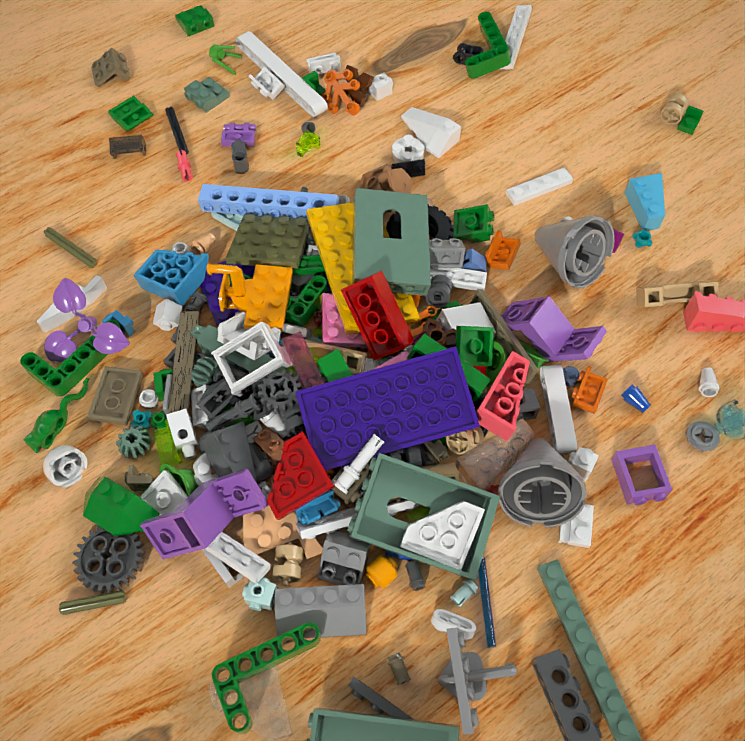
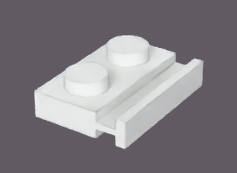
M585 504L583 510L574 519L560 525L558 543L564 542L569 545L590 548L593 505Z

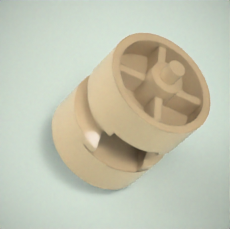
M681 93L670 95L661 111V119L671 125L679 123L689 105L688 98Z
M481 427L446 436L448 448L453 453L464 454L481 445L484 435Z
M288 542V545L276 546L274 560L277 564L273 565L272 573L274 580L284 582V586H288V582L300 581L302 568L299 564L302 563L303 548L292 545V542Z

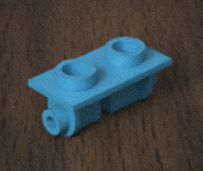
M333 490L322 494L295 511L297 522H300L302 525H309L311 522L321 518L319 514L321 512L326 516L334 511H338L340 502L338 499H334Z

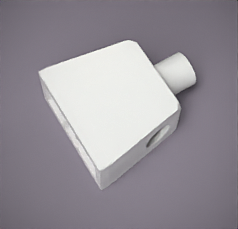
M187 409L167 414V420L176 448L179 452H183L185 460L197 457L195 448L199 447L195 427H193V420Z

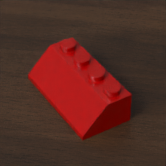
M379 271L341 289L373 360L405 349L414 342L383 271Z

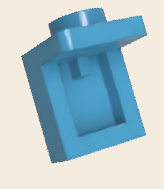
M117 309L102 320L103 323L109 320L117 321L129 337L135 333L132 327L133 321L127 315L124 317Z

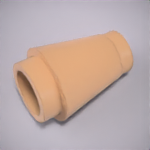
M208 233L192 242L191 251L193 254L201 255L202 253H207L216 241L215 236Z

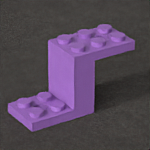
M550 296L511 302L501 315L511 331L521 330L540 355L547 358L549 362L586 360L590 358L607 332L604 326L574 329Z
M248 468L203 482L173 512L147 519L140 526L161 558L167 559L207 548L234 517L265 509L269 504Z

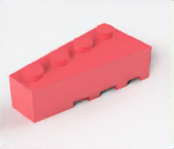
M695 291L683 311L687 331H745V299L734 301L733 297L721 299L717 298L715 294L702 296L701 292Z
M513 351L505 361L476 411L479 425L506 441L516 430V420L519 415L523 386L530 362Z

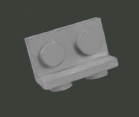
M434 238L429 240L430 268H463L465 246L461 240L456 238L450 240Z

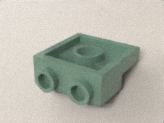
M210 77L202 82L195 80L184 87V95L187 100L192 101L199 109L206 113L230 97L229 91Z

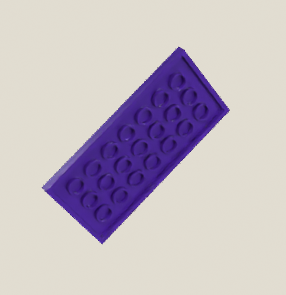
M456 347L295 391L308 440L325 471L351 464L373 434L384 441V444L373 455L375 457L379 453H390L480 427Z

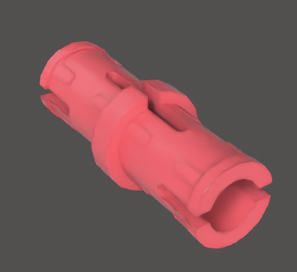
M181 150V156L180 151H178L176 157L182 180L187 182L186 176H188V180L191 181L193 176L187 154L184 150Z

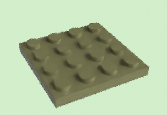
M244 214L227 253L226 263L256 266V264L282 266L298 269L311 230L308 218Z

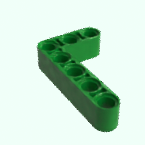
M488 11L480 13L478 21L481 33L490 50L472 56L465 61L469 78L483 76L506 67L511 63L508 45L491 13Z
M243 274L244 280H246V279H253V278H251V277H249V276ZM229 275L230 287H232L231 277ZM320 275L314 276L297 299L289 296L285 316L286 321L297 326H304L320 306V295L328 293L325 277Z
M109 320V321H107V322H110V323H113V324L117 325V326L122 330L120 324H119L117 321H115V320ZM92 335L56 369L33 352L25 353L21 357L20 363L30 376L54 395L64 396L108 354H103L94 348L93 341L96 337Z
M305 623L214 667L212 670V680L231 730L237 734H246L250 731L253 724L252 716L239 683L316 647L321 640L320 631L316 624ZM313 630L316 632L315 638L310 641L304 639L305 633ZM288 640H293L295 642L294 648L289 651L284 650V643ZM266 650H272L273 657L268 661L262 660V654ZM250 660L252 663L250 669L241 671L242 662ZM228 670L230 673L229 678L224 682H220V673ZM233 692L237 693V701L232 705H228V695ZM240 715H245L246 724L242 728H236V718Z

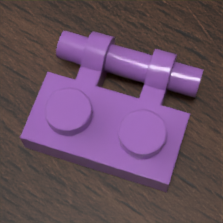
M224 124L221 138L222 147H231L234 140L239 139L245 142L246 147H254L256 124Z

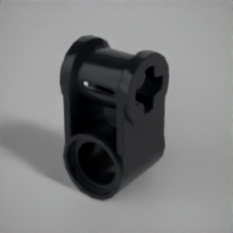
M461 43L457 47V52L453 55V60L457 64L465 65V61L468 58L482 53L483 48Z

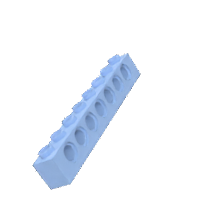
M203 184L198 197L200 208L205 212L239 215L253 214L258 216L270 215L272 217L287 216L289 218L305 217L306 219H308L306 215L307 209L339 204L338 195L211 184Z

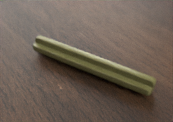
M47 227L44 230L47 238L90 268H94L97 265L94 257L51 227Z

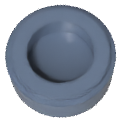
M572 366L563 368L566 386L576 385L580 376L579 371Z

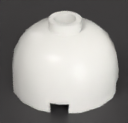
M69 445L53 448L46 455L43 462L44 474L48 480L54 485L69 487L77 483L82 478L80 474L83 472V469L86 470L87 468L85 454Z

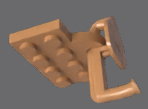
M385 164L363 174L359 188L411 194L413 183L411 177L402 168L391 169L388 164ZM427 198L429 206L432 207V200L430 198Z

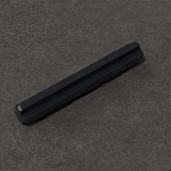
M170 106L165 111L181 155V150L188 154L189 151L174 108Z

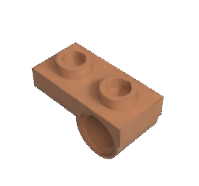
M267 427L252 439L266 454L270 462L277 466L283 453L284 441Z

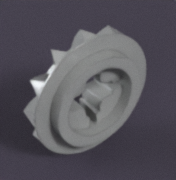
M702 421L692 423L685 435L688 438V443H691L694 449H699L702 452L712 451L717 447L720 440L719 433L715 427ZM701 431L703 437L706 438L703 442L701 441L700 437H697L700 435Z

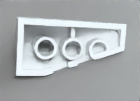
M413 107L401 115L402 120L409 129L413 130L416 134V138L424 144L426 151L438 159L460 141L461 126L449 118Z

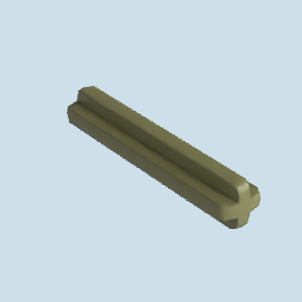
M121 590L64 601L59 604V611L62 615L122 604L126 602V593Z

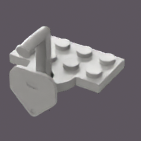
M456 627L446 630L451 660L439 676L438 683L458 698L463 735L474 734L475 727L479 724L477 708L472 709L471 701L480 700L485 696L487 691L486 680L513 677L517 674V668L514 664L507 663L504 666L484 669L482 659L477 653H463L462 648L466 647L464 632H459V628Z

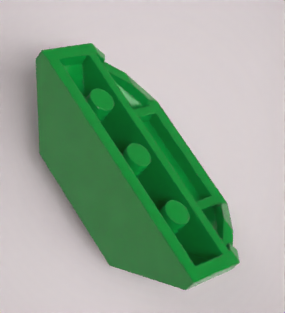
M105 476L98 477L85 494L83 516L114 536L131 534L138 531L144 532L140 524L147 519L160 515L157 510L136 494Z

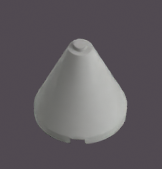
M590 215L542 226L535 232V241L564 283L575 288H584L595 282L606 267L602 265L606 257H611L614 231L608 220L600 216Z
M537 438L530 441L499 484V503L502 510L511 519L526 526L532 527V523H544L545 528L565 524L574 519L585 506L587 493L583 478L544 439Z

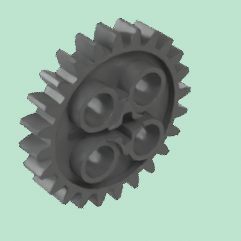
M97 526L96 533L90 530L89 538L82 537L85 543L77 544L81 549L80 552H74V555L78 558L72 562L75 566H78L73 570L79 575L77 579L83 582L82 585L86 588L90 586V590L93 592L98 589L103 594L106 588L108 592H113L114 587L121 591V584L125 583L129 586L128 579H136L134 572L141 571L138 564L145 562L140 557L145 554V551L140 549L144 544L139 541L140 537L138 534L131 533L114 536ZM105 543L101 550H97L100 544ZM126 544V548L118 552L119 547ZM100 563L99 568L96 571H92L93 567ZM121 565V569L117 573H113L114 568Z

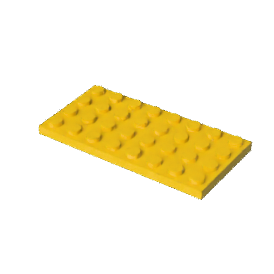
M353 202L307 209L306 215L346 335L360 333L341 292V289L352 284ZM383 222V238H390ZM393 293L406 324L417 322L420 317L411 294Z

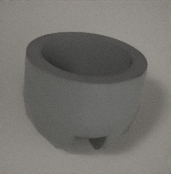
M304 122L301 130L306 135H313L315 125L313 122Z

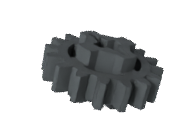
M284 368L281 373H278L276 369L274 374H267V379L261 378L263 384H258V389L260 390L258 396L262 398L260 400L262 405L267 404V410L274 407L275 413L279 409H282L285 413L286 407L294 409L293 403L299 404L295 391L301 390L302 384L298 383V376L293 378L292 371L286 374ZM290 384H292L294 387L293 392H291V389H289ZM267 389L271 392L270 397L267 396Z

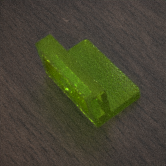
M165 420L167 427L154 430L153 433L161 466L163 464L174 466L183 462L181 454L174 444L168 420Z

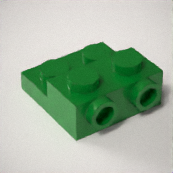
M202 5L175 15L176 21L188 37L214 27L212 15Z
M488 204L454 210L453 238L459 240L472 239L473 243L489 241L490 235H494L491 221H494L495 218L494 212L490 211Z
M456 326V348L459 358L471 366H492L493 327Z

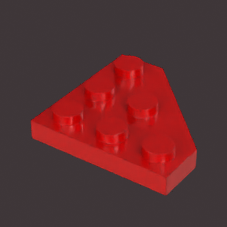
M303 431L284 442L280 463L277 465L273 478L274 483L267 498V502L277 520H281L334 488L331 479Z

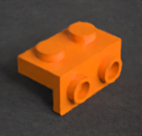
M497 231L495 237L492 238L489 249L485 253L489 268L509 270L521 245L520 239L504 238L502 231Z
M588 366L585 372L581 371L578 382L581 384L579 387L575 386L571 397L575 398L572 406L595 414L608 379L591 373L592 367Z

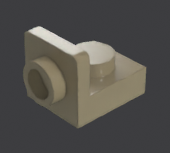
M129 465L128 472L125 473V483L131 491H146L155 480L152 475L147 473L138 475L134 465Z

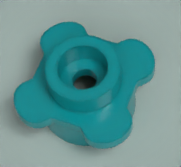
M641 230L632 236L636 242L635 246L638 248L643 246L649 247L653 243L650 240L651 234L648 231Z
M135 410L132 413L133 420L130 422V425H134L135 428L140 425L143 429H147L150 426V417L152 416L150 411L140 412Z

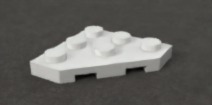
M466 501L454 504L408 524L399 546L461 570L485 509Z

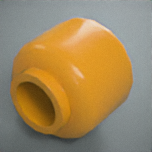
M379 555L367 565L365 576L375 588H386L397 578L396 568L398 565L390 556L386 558Z

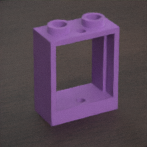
M656 445L615 452L611 461L626 504L642 505L649 500L659 502L667 499V496L672 491V487ZM649 460L659 487L635 491L626 464Z

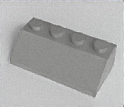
M364 584L275 589L277 636L309 622L317 625L321 638L367 635ZM313 630L307 631L304 639L315 638L316 632Z

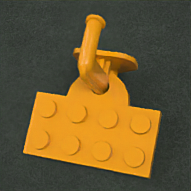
M207 264L209 275L213 273L224 274L219 292L221 311H226L230 308L245 312V329H250L258 323L264 322L271 329L276 327L283 332L293 267L256 264L253 279L244 280L242 269L237 266ZM229 274H230V277H231L232 287H230Z

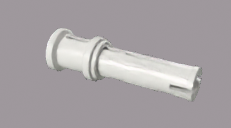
M373 434L349 466H344L342 474L337 480H333L332 483L342 492L348 494L350 486L355 480H359V473L381 445L384 444V441Z

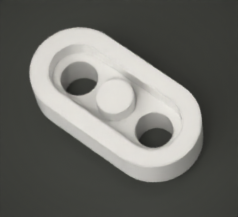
M437 609L433 613L431 623L437 630L447 632L446 629L456 627L459 628V632H464L465 640L473 638L476 625L471 620L443 609Z

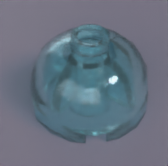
M734 399L718 409L716 413L717 422L714 423V426L719 434L723 433L728 439L739 441L745 439V410L743 408L738 409L736 404L739 402Z

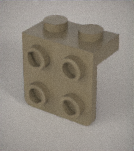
M110 48L104 52L102 57L93 62L91 69L97 87H100L114 73L126 82L131 78L124 54Z

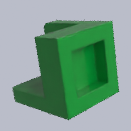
M315 71L302 77L320 96L326 92L319 84L318 73Z

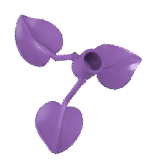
M68 278L62 279L53 294L54 305L61 312L68 313L72 311L74 315L81 317L77 324L78 330L68 337L62 330L54 331L47 337L44 346L47 358L50 361L64 362L77 350L75 342L70 339L80 332L87 333L91 330L92 335L96 337L93 341V346L97 351L103 354H113L126 348L130 341L117 325L105 322L97 327V320L93 316H86L76 311L85 308L86 297L76 283Z

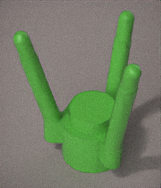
M213 44L209 50V56L212 57V61L235 75V71L220 61L225 55L242 58L241 55L223 50L235 49V46Z

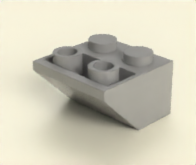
M336 531L329 533L324 541L318 579L339 585L361 584L371 545L349 537L350 534Z

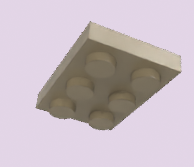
M105 366L87 416L89 421L127 426L144 375L143 372Z

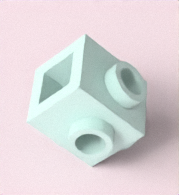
M262 577L257 584L251 580L249 584H245L242 596L246 604L249 605L248 608L255 611H261L262 608L272 611L275 603V589H278L276 584L270 583L269 579Z

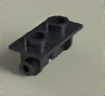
M425 159L390 165L391 169L402 168L410 177L425 175Z

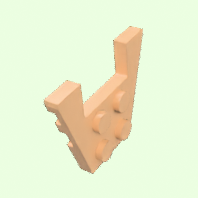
M268 505L265 509L243 515L244 547L256 555L297 539L300 541L306 560L323 552L322 546L315 538L301 539L297 532L296 523L298 522L294 512L281 520H277ZM244 576L245 584H248L250 580Z

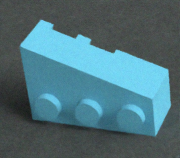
M662 173L629 179L624 193L641 229L645 231L659 229L665 217Z

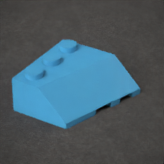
M155 250L137 270L134 277L142 289L183 306L204 281L209 255L206 253L194 255L193 252L178 254L176 251Z

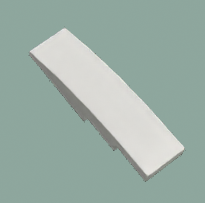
M97 275L85 288L78 285L86 297L85 308L107 289L103 279ZM53 303L36 322L42 331L47 333L76 315L72 311L68 313L61 312Z

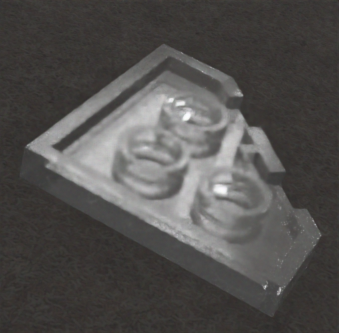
M277 665L239 683L252 716L253 724L250 729L267 741H275L293 735ZM229 677L220 679L219 681H220V682H224V681H226ZM210 682L208 686L212 707L224 714L214 683ZM233 692L228 695V705H232L237 701V693ZM240 715L235 721L244 726L246 724L245 715Z

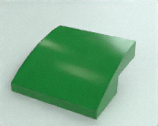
M134 95L108 111L110 117L127 132L153 116L144 103L141 104Z

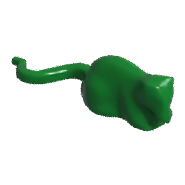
M89 378L83 381V388L79 393L67 395L61 400L60 410H47L37 418L33 430L23 439L35 453L39 452L40 446L44 449H49L56 435L63 430L68 416L67 406L69 402L84 397L88 390Z

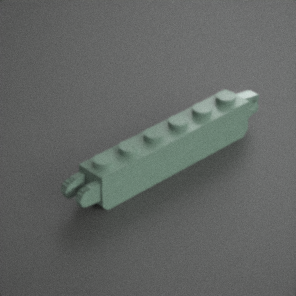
M196 325L190 332L196 338L202 353L214 358L211 352L224 345L217 341L218 327ZM236 350L225 356L228 364H233L239 371L248 374L273 360L267 353L253 360ZM284 366L277 368L278 373H281L284 368L286 374L292 371L293 378L298 376V383L302 384L301 390L310 388L309 383L303 380L302 373L298 369L286 368ZM290 384L289 388L291 389V392L294 391V387L292 384Z

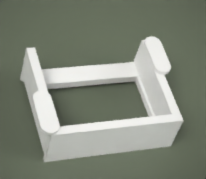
M264 322L258 323L211 352L231 389V394L236 396H242L241 390L281 366L288 368L293 365V360L287 349L283 346L280 347L270 326ZM263 333L276 358L236 381L225 356Z

